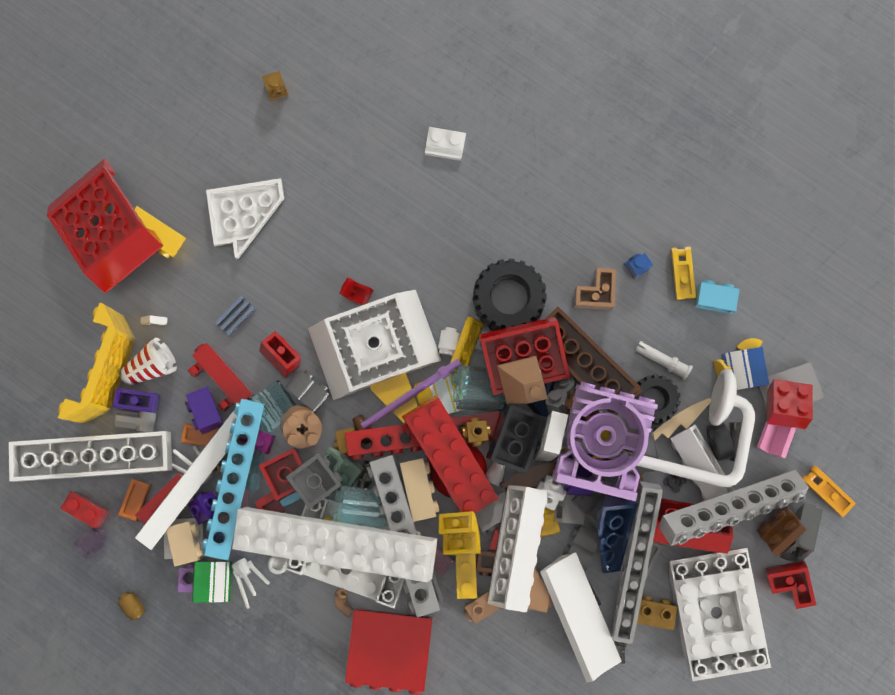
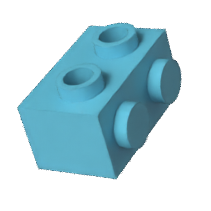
M704 280L697 287L694 307L733 314L737 309L740 289L734 288V285L723 284L721 286L716 285L714 281Z

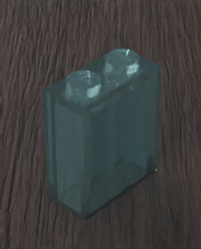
M457 367L456 373L452 374V385H455L453 402H456V409L503 411L506 404L505 395L502 393L493 396L486 367Z
M340 486L339 490H336L334 502H338L337 510L333 511L332 521L384 530L386 516L382 517L379 509V505H382L381 498H376L374 489ZM388 493L385 495V500H386V502H387Z

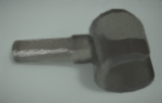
M615 641L614 644L620 646V658L622 661L620 663L624 664L627 643Z

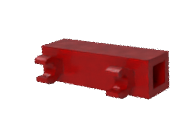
M208 343L200 344L194 350L195 353L192 356L197 363L187 371L195 378L204 369L228 397L218 404L222 411L228 410L232 404L240 403L241 399L250 401L255 396Z

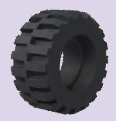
M510 258L508 261L501 259L495 264L491 263L488 265L487 269L480 273L473 290V305L476 315L480 317V321L489 326L488 328L492 331L537 321L544 310L547 300L546 286L541 280L542 276L540 273H536L532 265L527 266L522 260L516 262L515 259ZM513 280L520 283L526 289L527 303L521 311L515 314H505L495 308L492 303L491 293L495 285L500 281Z

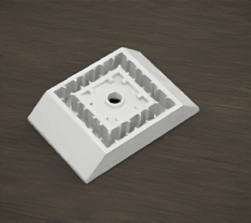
M416 290L384 297L326 318L308 328L333 400L367 389L373 384L403 373L408 374L442 361ZM373 337L379 339V345L376 348H371L368 345L369 340Z
M748 548L730 550L728 554L713 553L669 561V581L674 605L678 606L676 618L684 659L691 680L698 681L771 668ZM714 607H719L721 610L718 618H713L711 615V610Z

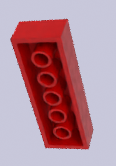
M433 396L402 416L459 512L472 511L477 513L499 499L439 397Z

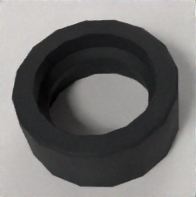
M722 422L718 426H707V437L715 458L721 461L734 457V445L726 425Z

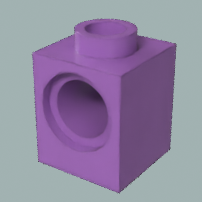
M186 563L185 567L179 568L178 592H192L193 583H189L186 580V575L188 572L193 573V563Z

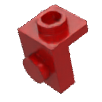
M347 277L341 286L339 294L347 300L362 306L368 303L374 290Z

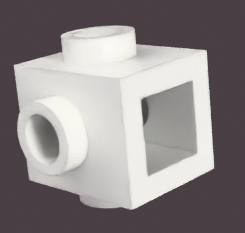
M546 475L544 482L540 481L537 489L547 491V504L545 507L555 511L558 502H562L566 494V490H563L564 483L556 482L551 476Z

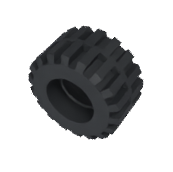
M658 374L646 376L637 382L642 392L635 398L639 400V396L644 397L645 392L651 388L657 389L663 394L665 399L662 409L654 412L655 418L652 424H659L671 419L677 413V407L681 402L679 401V397H681L680 392L678 393L676 390L678 389L677 385L674 386L671 379L668 380L666 376H658Z

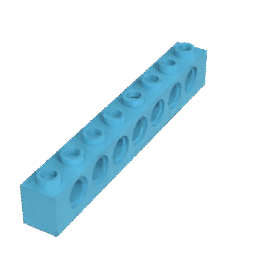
M241 399L240 403H236L234 414L237 415L236 422H232L229 432L233 436L231 442L227 441L225 449L228 457L227 461L223 460L220 470L224 474L222 480H218L216 492H219L218 500H213L211 511H214L213 520L209 519L206 531H210L209 538L204 539L202 551H205L204 556L223 560L229 559L235 533L237 511L241 508L265 404ZM243 416H250L252 424L249 426L242 425L241 418ZM239 435H245L248 438V442L241 446L237 444L236 438ZM241 454L243 462L240 465L233 464V455ZM230 473H236L239 476V481L234 485L229 484L227 481ZM227 492L234 495V501L231 504L223 502V495ZM221 512H226L230 516L229 521L225 524L220 523L218 520V515ZM216 532H222L225 535V540L222 543L214 541L213 536Z

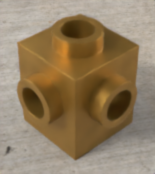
M471 418L469 422L463 424L461 434L466 444L471 443L472 447L482 446L483 442L488 441V437L491 436V430L486 421H481L480 418ZM475 428H479L480 435L475 434Z

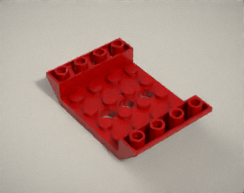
M105 158L48 205L47 217L84 275L104 293H107L164 245L155 231L145 226L113 178V175L116 173ZM113 205V212L108 214V207ZM99 217V223L94 226L93 220ZM84 229V236L79 238L80 230Z

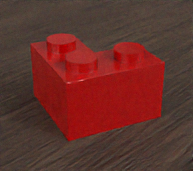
M805 560L765 568L772 594L791 591L796 609L816 606L810 574Z

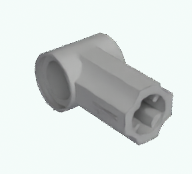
M118 410L115 416V427L136 429V431L154 432L156 414Z

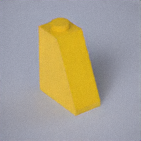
M406 373L370 386L371 391L386 406L412 389ZM415 397L393 411L403 424L406 423L402 416L418 406Z

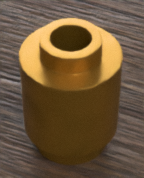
M127 591L119 597L120 601L117 604L132 622L146 612L143 609L145 606L135 592L130 593Z

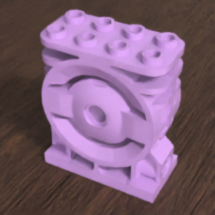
M581 382L580 385H576L575 396H573L572 408H570V416L566 427L565 437L568 449L559 454L552 478L556 482L636 501L638 495L636 490L640 475L635 466L642 460L646 452L649 432L651 433L652 430L651 424L655 418L654 412L658 405L654 404L655 400L639 396V400L634 399L635 395L620 391L619 395H617L613 389L600 387V390L595 389L596 385ZM600 409L614 410L623 416L629 428L637 429V434L628 432L625 423L618 416L611 413H597L592 415L587 421L580 420L581 416L586 417ZM603 430H608L610 433L607 440L600 438ZM574 437L582 438L586 449L597 457L610 458L619 454L623 449L633 452L631 455L622 453L612 460H597L587 455L582 449L580 442L575 441ZM581 464L592 472V476L587 478L576 475L578 465ZM601 476H616L615 484L600 481Z

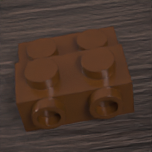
M786 506L782 509L778 508L768 521H764L759 526L757 532L761 539L767 543L771 552L778 557L806 531V528L798 516Z

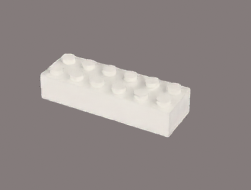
M508 485L487 604L508 610L527 612V608L530 605V590L534 582V567L537 564V549L541 541L540 532L544 523L543 514L547 504V491Z

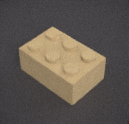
M421 458L400 463L413 522L437 517L436 512L440 511L437 500L433 501L432 493H435L433 481L428 480L427 474L431 473L428 461L424 462V459Z

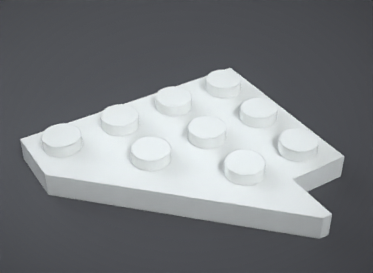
M281 178L206 190L214 246L233 244L235 258L239 259L284 200Z

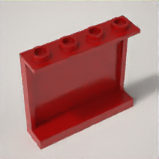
M355 608L345 683H349L350 687L361 688V685H368L369 689L381 690V687L389 688L391 692H400L402 689L409 690V694L420 695V692L425 691L433 617L421 616L417 618L416 615Z

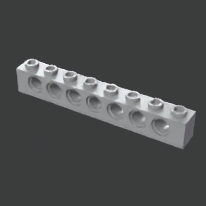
M393 455L370 462V467H367L370 479L374 478L376 486H373L376 498H381L382 505H379L382 517L386 516L387 518L386 530L396 532L405 530L408 534L417 535ZM382 473H388L391 476V481L388 484H382L379 481V476ZM388 492L396 494L397 499L394 503L386 502L385 495ZM394 511L402 513L403 517L400 522H393L391 520V514ZM405 579L406 582L402 584L405 593H410L412 601L408 603L412 614L416 613L418 618L440 610L431 580L429 582ZM424 589L426 596L423 599H417L415 597L416 590Z
M793 470L663 515L659 528L670 546L675 544L681 545L689 539L701 538L706 533L718 532L728 525L734 526L745 519L751 520L759 514H768L773 509H782L793 502L799 503L805 499L809 487L797 470Z
M642 481L639 482L636 499L637 507L627 543L610 631L613 641L633 644L663 493L659 484Z

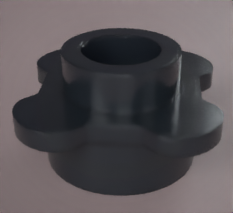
M672 474L663 480L664 485L672 488V491L675 493L679 492L680 487L687 482L686 478Z

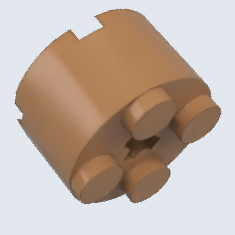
M296 405L289 408L280 420L281 433L289 445L303 449L317 444L322 433L321 421L315 412L307 406ZM301 424H303L304 427H302V429L298 430V428L301 426Z

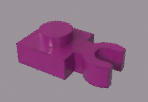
M259 430L254 449L269 454L276 436ZM239 438L243 443L248 442V438Z

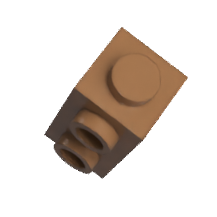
M490 589L464 605L466 609L464 614L469 622L473 620L477 624L500 609V607L487 604Z

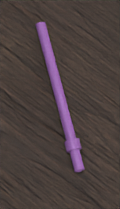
M457 358L446 367L442 366L439 368L437 373L362 422L361 425L364 430L440 379L450 376L449 373L461 366V362Z

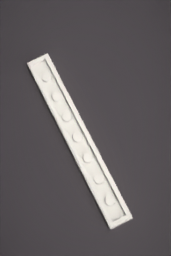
M234 411L136 535L135 539L150 550L153 549L226 454L227 441L231 442L233 434L229 433L231 424L236 422L237 419ZM243 417L241 418V424L247 426L249 422Z

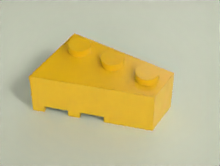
M136 206L135 211L145 226L155 231L164 245L159 249L158 253L167 259L169 256L173 258L186 238Z

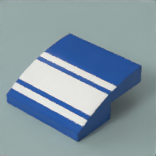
M763 347L721 354L726 366H730L734 373L737 390L770 385Z

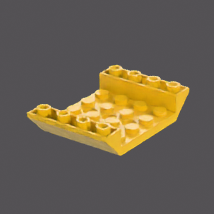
M100 302L93 311V322L107 330L101 336L102 344L100 350L98 349L95 353L93 369L91 368L88 372L87 386L83 388L80 395L81 403L64 399V402H61L58 408V418L87 424L109 413L114 402L116 388H119L121 382V369L128 363L136 339L124 315Z

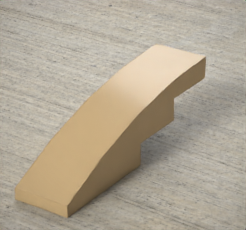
M708 398L676 413L671 419L663 422L653 430L655 441L659 436L664 439L669 438L678 427L686 430L712 400Z

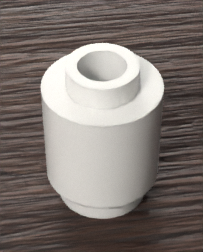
M446 327L445 330H441L438 349H440L439 354L453 356L460 333L456 332L457 329Z

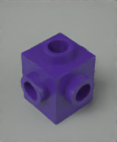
M213 491L207 494L201 492L193 497L194 501L189 503L188 506L191 514L195 517L198 525L209 521V519H213L214 511H211L213 500L218 499Z

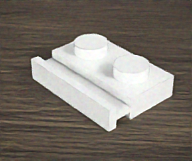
M429 127L425 155L461 161L466 133Z

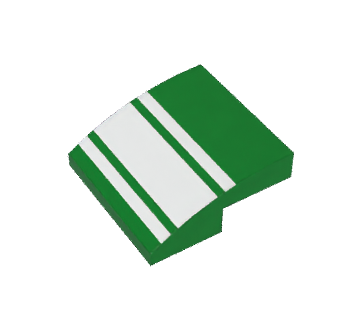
M231 561L193 563V603L230 601Z

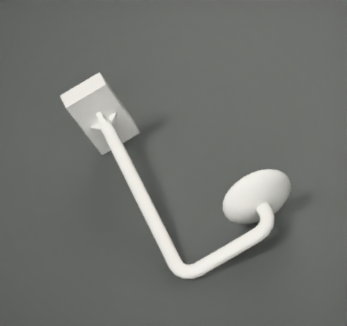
M724 369L720 372L711 394L712 401L709 404V421L713 426H718L724 422L730 415L733 406L739 408L743 413L734 467L729 475H720L644 456L637 466L719 487L736 485L745 473L755 422V411L747 399L737 395V383L734 373L730 369ZM555 411L549 414L537 444L534 460L550 463L560 454L561 449L567 448L565 437L567 414ZM574 438L575 441L580 442L585 453L592 454L586 449L581 439ZM622 450L619 454L608 459H614L622 453L631 455L632 452Z

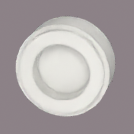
M272 556L268 561L269 570L274 574L285 572L286 570L282 568L286 558Z

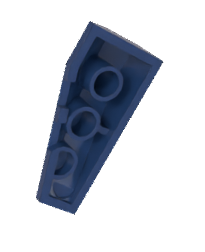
M608 494L601 506L597 522L603 573L621 571L637 507L635 501Z

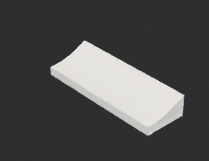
M575 552L558 557L540 573L586 682H593L601 674L622 661Z

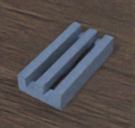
M241 295L215 323L230 336L256 308ZM242 302H244V303L242 304V306H241L224 324H222V322H223ZM248 306L249 309L228 330L227 327Z

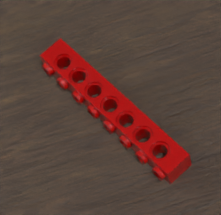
M500 411L451 418L457 429L459 426L469 422L471 418H480L481 421H486L491 430V436L488 437V441H492L500 420ZM406 424L344 433L347 457H352V460L363 459L366 454H371L372 457L383 456V452L391 451L392 455L403 453L402 449L410 448V452L422 450ZM475 428V434L480 435V433L477 431V428ZM405 433L409 436L408 444H403L400 441L401 434ZM382 436H387L390 439L388 447L381 445L380 439ZM361 440H370V449H363L361 447Z

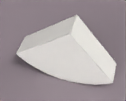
M151 315L141 317V324H157L162 326L167 324V318Z

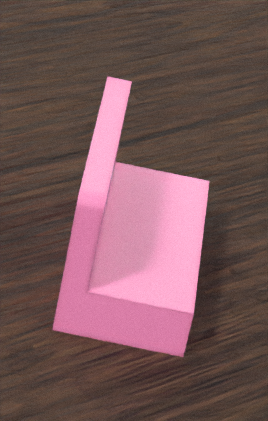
M766 421L757 448L769 455L786 458L796 428L767 424Z

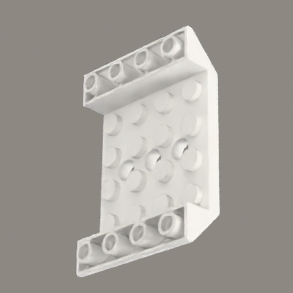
M326 498L311 509L305 505L302 513L304 517L324 520L327 515L347 524L386 530L385 525L388 524L386 519ZM287 558L282 568L376 600L377 603L391 608H395L403 586L402 583L405 580L404 578L352 570L350 574H344L340 567Z

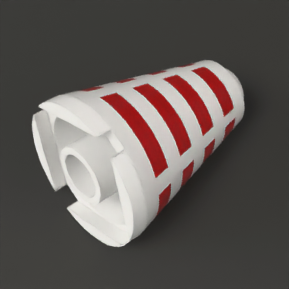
M152 339L121 369L120 377L125 384L135 385L176 371L177 366L173 367V364L176 363L175 358L165 343L160 344L158 342L161 339Z

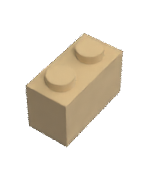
M193 521L169 526L166 532L174 567L202 560V546L198 544L196 537L199 535L197 525L193 524Z

